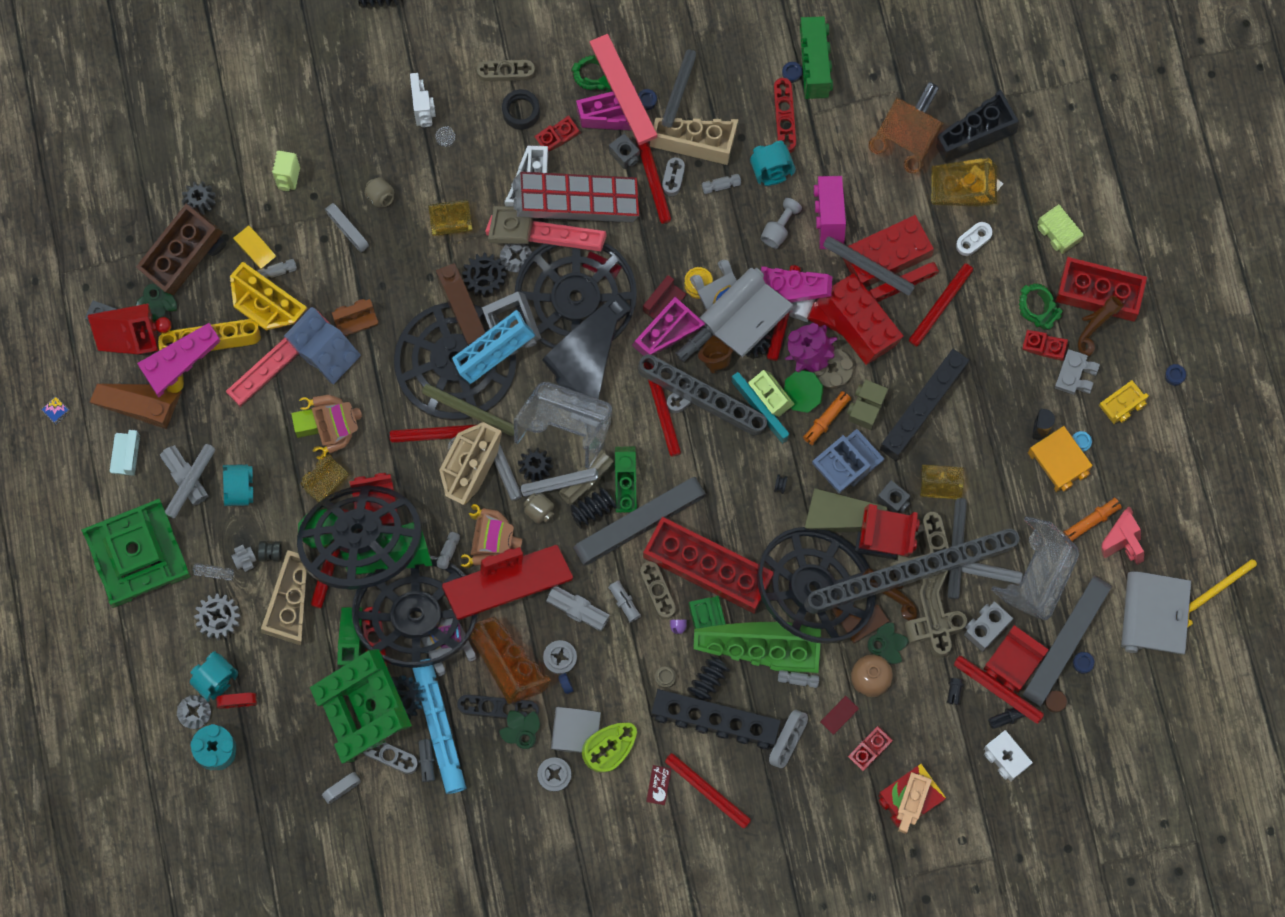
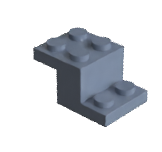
M313 307L284 335L299 355L307 363L317 368L333 385L361 356L338 328L327 323Z
M856 429L848 437L844 435L815 458L812 464L840 494L850 484L854 487L880 465L884 458L861 432Z

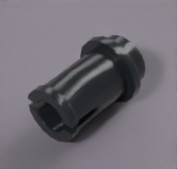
M951 678L950 682H948L950 686L946 703L953 705L954 699V704L960 705L961 691L965 684H963L962 679Z

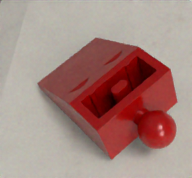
M149 304L88 315L98 351L129 354L158 351L157 331L167 333L172 326L171 321L166 317H160L154 323Z

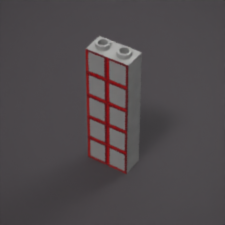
M520 172L513 179L512 187L516 192L513 207L517 212V217L634 222L639 217L637 178Z

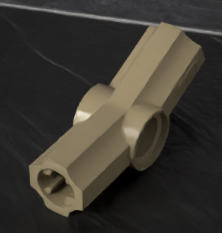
M600 450L587 465L582 466L577 471L596 468L599 474L598 479L562 488L559 492L562 499L567 504H574L587 491L590 492L597 486L601 480L600 477L615 461L603 450Z

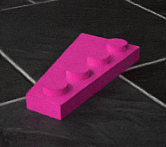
M761 266L765 283L790 303L831 296L832 276L828 274L804 273L796 270L787 271L779 268L770 269Z
M210 323L137 364L159 398L168 386H172L178 381L177 378L185 371L188 372L198 359H202L219 344L220 339Z

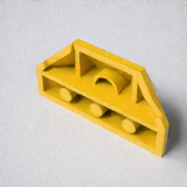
M244 262L230 275L233 307L265 330L295 324L307 310L305 305Z

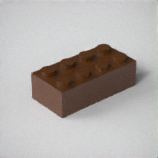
M185 204L136 268L164 292L174 295L223 234V231L196 208Z

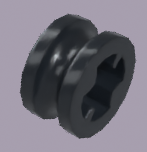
M780 474L777 475L774 492L780 491L781 494H784L788 476L781 477Z

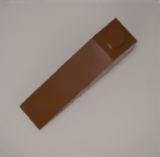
M455 263L436 270L442 292L469 346L485 334V331Z

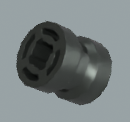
M267 541L259 542V561L266 562L272 559L273 562H281V541H274L272 544Z

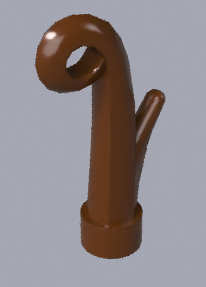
M1110 296L1102 308L1082 318L1083 321H1091L1085 327L1078 340V350L1081 354L1090 356L1094 352L1095 346L1089 337L1112 315L1117 314L1123 308V303L1117 297Z
M868 568V569L863 573V575H866V574H869V573H872V572H875V571H873V570H871L870 568ZM870 579V585L878 588L877 581ZM903 586L881 592L903 605L901 614L904 619L910 621L917 618L918 611L914 603L898 590L902 589Z

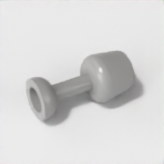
M791 198L784 199L783 207L785 211L778 222H768L763 230L761 240L771 248L777 249L788 235L784 227L792 214H798L802 210V206Z

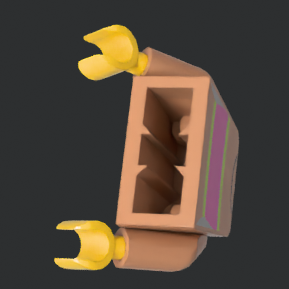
M332 395L317 396L311 400L306 397L301 398L299 401L306 400L308 402V406L300 408L301 410H307L310 406L314 405L311 409L322 445H326L324 448L321 446L314 447L313 452L319 449L323 451L322 455L316 458L323 459L326 453L329 452L331 454L345 448L352 438V433L358 429L356 421L362 418L360 409H352L349 402L343 403L340 398Z
M476 504L471 506L473 510H478L475 514L469 513L472 519L477 520L471 555L474 556L471 558L466 554L462 555V559H469L467 564H461L462 567L470 568L473 564L474 566H480L481 560L487 556L501 554L510 548H521L522 538L512 536L513 525L509 524L508 520L499 511L486 508L480 510Z

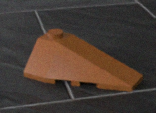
M97 384L90 403L167 429L182 392L171 393L165 389L164 393L158 398L150 384Z

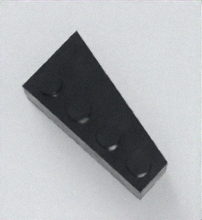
M1000 89L991 99L985 100L981 103L980 107L970 111L962 120L955 122L937 135L936 148L945 163L1017 133L1019 121L1002 90Z

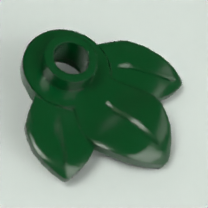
M155 283L147 285L143 296L136 302V306L149 304L154 322L158 318L164 317L165 310L177 311L175 298L171 294L164 292ZM151 290L157 291L156 297L150 296Z
M886 623L879 627L877 634L871 636L867 643L868 650L872 654L882 656L889 664L902 662L899 651L905 648L909 642L905 636L894 633V623ZM874 643H881V648H875Z
M510 710L507 716L508 727L499 730L500 736L505 742L517 744L522 749L531 748L536 742L535 733L540 727L538 715L535 711H532L525 717L518 711ZM523 735H528L529 740L523 741L521 737Z

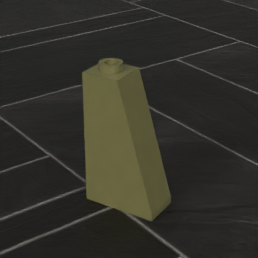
M814 489L805 528L828 530L833 533L861 532L864 508L867 505H877V509L884 511L887 510V507Z

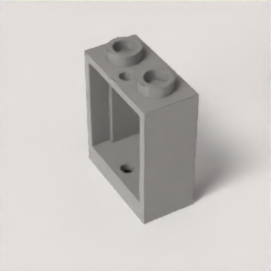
M518 291L482 307L491 329L498 324L496 315L520 305L528 326L535 334L532 339L520 348L524 346L525 348L532 347L537 344L536 341L542 339L524 293ZM501 332L494 336V340L500 337ZM518 349L510 355L516 354L518 352Z

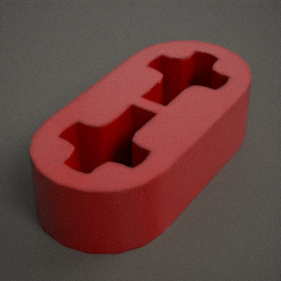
M256 693L217 696V708L229 709L257 705Z

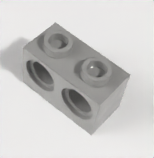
M995 601L991 606L986 604L979 612L981 616L977 620L973 618L965 626L967 631L964 636L982 652L1013 620ZM996 614L999 617V622H992L989 619V615ZM975 629H983L985 636L978 637L975 634Z

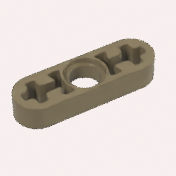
M529 60L483 61L477 66V74L482 81L530 80L535 75V67ZM508 66L512 71L508 75H503L500 72L501 68ZM514 66H517V73H518V74H515V67H514ZM494 67H497V74H498V75H495V68H494ZM524 67H528L527 74H524ZM484 68L489 70L487 75H484Z
M645 562L641 566L640 574L655 610L660 618L670 619L675 614V604L660 569L654 562ZM647 567L655 569L653 572L655 581L651 584H648V582H651L650 575L644 574ZM655 585H660L663 587L664 592L662 595L656 596L652 593V588ZM664 599L666 606H671L669 614L660 611L663 609L660 600Z

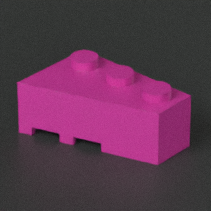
M613 92L576 100L577 113L582 128L631 130Z
M674 297L634 341L632 346L643 356L655 355L704 327L705 323Z

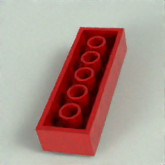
M664 517L661 518L643 552V558L755 614L762 600L757 582L758 564ZM763 567L762 577L766 592L774 572Z

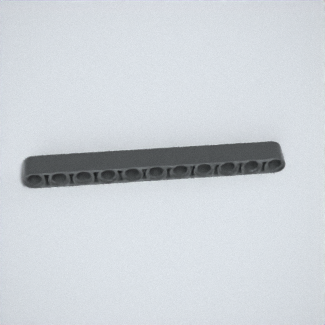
M1006 529L813 591L804 602L805 609L812 614L820 613L1008 552L1018 544L1019 535L1013 529ZM1004 536L1009 537L1012 543L1007 544L1004 541ZM985 542L990 543L993 550H988L985 547ZM967 548L973 551V557L967 555ZM947 555L953 556L955 562H954V563L949 562V561L947 560V557H946V556H947ZM927 561L934 562L936 568L931 569ZM908 567H913L917 574H910ZM889 573L895 574L897 581H892L889 578ZM869 580L877 581L878 588L872 587ZM850 586H856L859 594L852 593ZM836 592L839 595V600H834L830 593ZM811 598L818 599L820 606H814L811 603Z

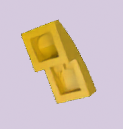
M249 225L233 238L259 269L276 257Z

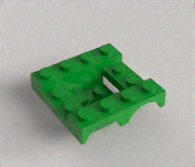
M160 499L81 529L112 608L130 602L132 598L171 583L172 585L191 577ZM130 544H137L138 550L136 553L130 554L127 552ZM161 561V563L156 564L154 566H151L149 568H146L144 570H141L139 572H136L123 578V575L128 574L130 572H133L155 562Z
M379 649L368 650L310 687L317 706L324 707L338 740L334 746L342 764L355 761L354 758L359 754L382 745L389 736L412 726ZM345 695H348L362 728L357 730L343 698ZM372 699L376 703L375 710H373L371 707Z

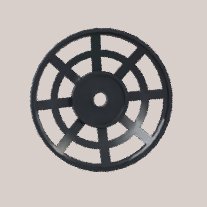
M605 242L602 251L608 253L611 257L604 265L591 258L580 256L579 248H572V256L561 258L550 265L541 256L547 251L559 247L558 245L545 243L533 251L519 270L514 293L519 291L525 294L527 300L534 301L536 313L542 321L537 326L539 333L542 334L549 328L551 331L566 337L580 324V321L587 319L598 309L600 302H607L615 295L621 294L625 300H630V306L633 309L627 314L622 325L615 329L613 340L619 337L632 319L637 298L636 281L624 257ZM536 262L543 272L536 281L534 292L521 291L525 275L531 265ZM617 262L627 276L630 292L618 293L616 282L609 272ZM572 263V273L560 277L554 271L562 265ZM580 263L590 265L598 271L592 277L580 273ZM548 276L555 283L552 293H540L541 286ZM604 276L610 284L612 293L600 294L597 283ZM575 292L580 293L582 298L579 301H572L570 299L571 294ZM540 301L552 302L555 312L548 318H546L541 309ZM516 306V309L520 312L525 324L528 325L523 314V311L521 309V306ZM561 317L572 321L571 331L560 329L554 323ZM544 338L538 340L541 344L551 349L556 346Z
M448 302L422 311L406 325L396 345L394 369L402 392L416 408L430 416L443 420H466L472 417L462 412H445L435 409L438 401L433 398L430 399L428 406L422 403L412 394L405 381L417 377L420 384L424 387L425 384L429 383L422 374L433 370L440 378L436 388L443 391L447 382L460 383L463 392L448 394L458 399H466L467 403L477 407L473 396L482 391L491 380H494L502 385L501 389L492 399L477 407L488 412L505 397L512 385L517 365L516 354L510 355L507 377L495 372L497 369L496 365L484 374L486 377L480 384L470 389L468 381L459 374L455 364L449 360L452 354H458L468 344L463 334H450L447 324L457 323L455 317L444 318L441 309L450 307ZM474 305L480 319L482 314H484L483 309L480 306ZM431 312L434 313L437 322L428 326L419 337L408 334L410 329L421 318ZM438 327L440 328L443 337L435 344L424 340L430 332ZM403 342L414 345L412 353L413 369L402 374L400 354ZM482 344L478 348L477 352L483 350L485 344ZM420 347L431 351L430 362L419 366L418 354ZM469 356L460 361L461 365L467 362Z
M380 486L350 487L327 496L309 511L299 528L297 549L304 568L319 582L338 589H365L392 579L409 565L419 549L422 527L415 507L400 493ZM360 492V495L357 497L347 498L336 504L331 502L344 495ZM369 492H379L391 495L399 500L389 504L382 499L368 495ZM357 502L356 509L347 512L340 509L341 506ZM366 502H373L383 506L375 512L365 509ZM404 505L409 508L414 521V530L401 527L400 517L395 509ZM322 507L326 508L327 510L320 517L316 528L305 530L315 513ZM390 512L394 519V526L382 525L380 517ZM331 513L338 517L333 526L322 527ZM356 529H362V532L358 534L353 533ZM383 533L393 534L385 548L378 544L382 539ZM332 534L334 542L325 549L321 543L320 535ZM400 535L412 537L408 550L395 563L388 554L396 546ZM314 536L315 545L320 555L311 563L304 552L303 538ZM339 548L343 552L349 553L348 560H343L331 554ZM371 549L376 553L371 557L357 560V556L360 553H365ZM325 560L337 566L348 567L347 579L329 576L319 571L318 568ZM379 560H382L388 567V569L376 575L356 579V567L367 566Z
M805 527L787 530L776 536L761 555L757 570V582L766 609L784 629L801 639L823 644L847 640L856 635L867 624L872 616L876 602L875 594L867 597L865 611L853 607L854 602L835 607L843 612L832 621L829 620L825 611L817 613L822 623L804 620L806 612H808L805 609L804 602L812 593L809 585H814L819 590L860 577L869 568L863 556L855 553V547L851 543L831 531L807 529ZM800 536L824 539L831 544L826 553L816 549H802ZM791 538L794 551L786 554L777 563L769 556L770 552L778 544ZM838 547L852 558L861 573L849 576L845 568L833 558ZM804 556L818 557L822 561L820 565L806 564ZM796 557L799 568L792 574L783 566L789 560ZM765 563L774 570L772 578L773 593H766L764 589L762 572ZM829 564L839 572L842 579H834L827 570ZM779 574L789 581V591H779ZM853 585L850 586V590L852 593H854ZM831 592V597L837 600L838 594ZM811 598V603L814 606H820L818 599ZM792 599L799 607L796 615L786 606L783 600ZM770 601H777L782 610L794 620L792 626L778 615ZM849 614L861 618L860 622L851 631L842 636H839L834 629V626L843 622ZM801 625L813 629H826L831 638H818L807 635L799 630Z
M430 556L432 566L437 567L439 557ZM449 563L447 569H443L450 573V576L444 583L466 576L452 563ZM416 564L415 568H411L410 577L398 579L388 586L385 583L376 586L381 593L374 602L372 612L359 611L362 598L368 588L357 589L352 605L353 625L363 646L367 650L379 649L380 651L390 647L398 652L412 654V662L399 661L382 655L384 662L408 668L426 667L440 663L461 650L474 632L478 613L472 615L469 629L462 641L458 643L451 637L457 629L459 620H457L453 610H440L438 601L445 594L442 588L443 583L430 577L419 576V564ZM376 569L375 572L369 573L366 577L376 575L386 569ZM420 583L434 586L438 590L433 595L420 591ZM411 584V592L401 596L393 592V590L400 586ZM387 597L393 602L390 613H379L380 606ZM417 611L421 613V616L419 618H412L410 614ZM453 618L451 627L446 634L437 629L441 619ZM359 619L372 621L374 630L381 640L373 647L364 637ZM379 621L391 622L395 630L386 637L380 628ZM430 634L439 640L432 645L420 648V639ZM400 636L412 639V648L402 647L393 642ZM443 644L452 648V650L440 657L420 661L421 653L433 651Z

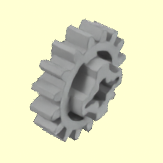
M216 594L215 599H212L209 595L207 602L200 601L203 606L202 608L196 607L199 614L194 615V618L200 620L196 623V626L198 628L203 627L200 631L202 634L207 633L209 639L215 635L216 639L219 640L220 635L228 638L227 633L229 631L233 634L235 633L233 627H239L236 619H240L241 615L236 613L240 609L238 606L233 607L235 604L233 599L228 602L227 595L220 599L219 594ZM227 607L231 611V617L226 615ZM220 613L223 618L215 620L213 616H218ZM204 617L210 620L209 627L206 626Z

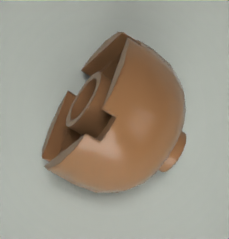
M875 654L865 655L858 659L853 665L851 672V682L855 690L867 697H878L884 694L891 686L893 679L892 668L888 661L882 656Z

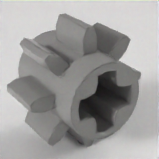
M241 545L234 548L235 554L231 555L236 568H243L245 572L254 568L252 563L257 560L251 547L245 549Z

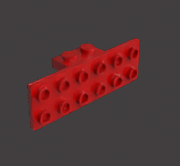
M558 545L523 556L521 548L518 547L507 549L495 556H487L481 560L480 571L443 583L442 588L457 620L572 581L573 576Z

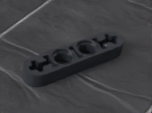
M463 695L457 702L459 711L464 715L507 719L508 715L503 712V707L510 703L514 705L515 711H518V704L524 710H527L528 706H532L539 716V707L532 701ZM469 700L470 704L476 705V700H480L478 704L479 712H475L476 707L471 706L468 710H465L461 704ZM487 701L492 702L494 705V709L489 713L482 710L483 703ZM520 711L525 717L527 716L526 712Z

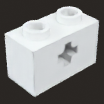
M1006 730L984 747L986 758L991 763L995 762L999 767L998 772L1005 780L1008 778L1010 782L1033 763ZM1009 754L1011 756L1009 760L1004 761L1002 757Z

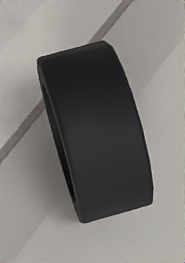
M513 90L503 99V119L514 129L523 130L530 128L539 119L540 106L538 99L528 90ZM520 99L530 102L533 108L532 114L528 118L521 120L513 118L509 112L511 103Z

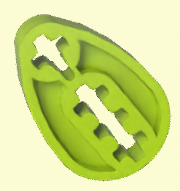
M617 723L600 729L589 736L582 747V757L585 764L591 770L600 773L615 769L626 758L634 745L637 735L636 727L632 723ZM623 728H624V729L629 728V729H630V732H629L630 737H629V736H625V737L619 739V737L624 733ZM607 741L615 743L613 745L614 750H607L605 752L606 757L603 755L597 759L599 763L591 762V754L596 755L600 753L599 747L601 749L607 747Z

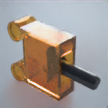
M929 82L916 106L896 97L876 136L872 137L869 141L870 151L875 154L886 152L889 147L888 140L914 153V155H910L904 160L905 170L909 173L920 172L924 166L923 161L944 122L926 113L939 87ZM877 139L882 140L884 145L880 151L874 148V142ZM913 158L919 163L918 168L915 170L909 167V161Z

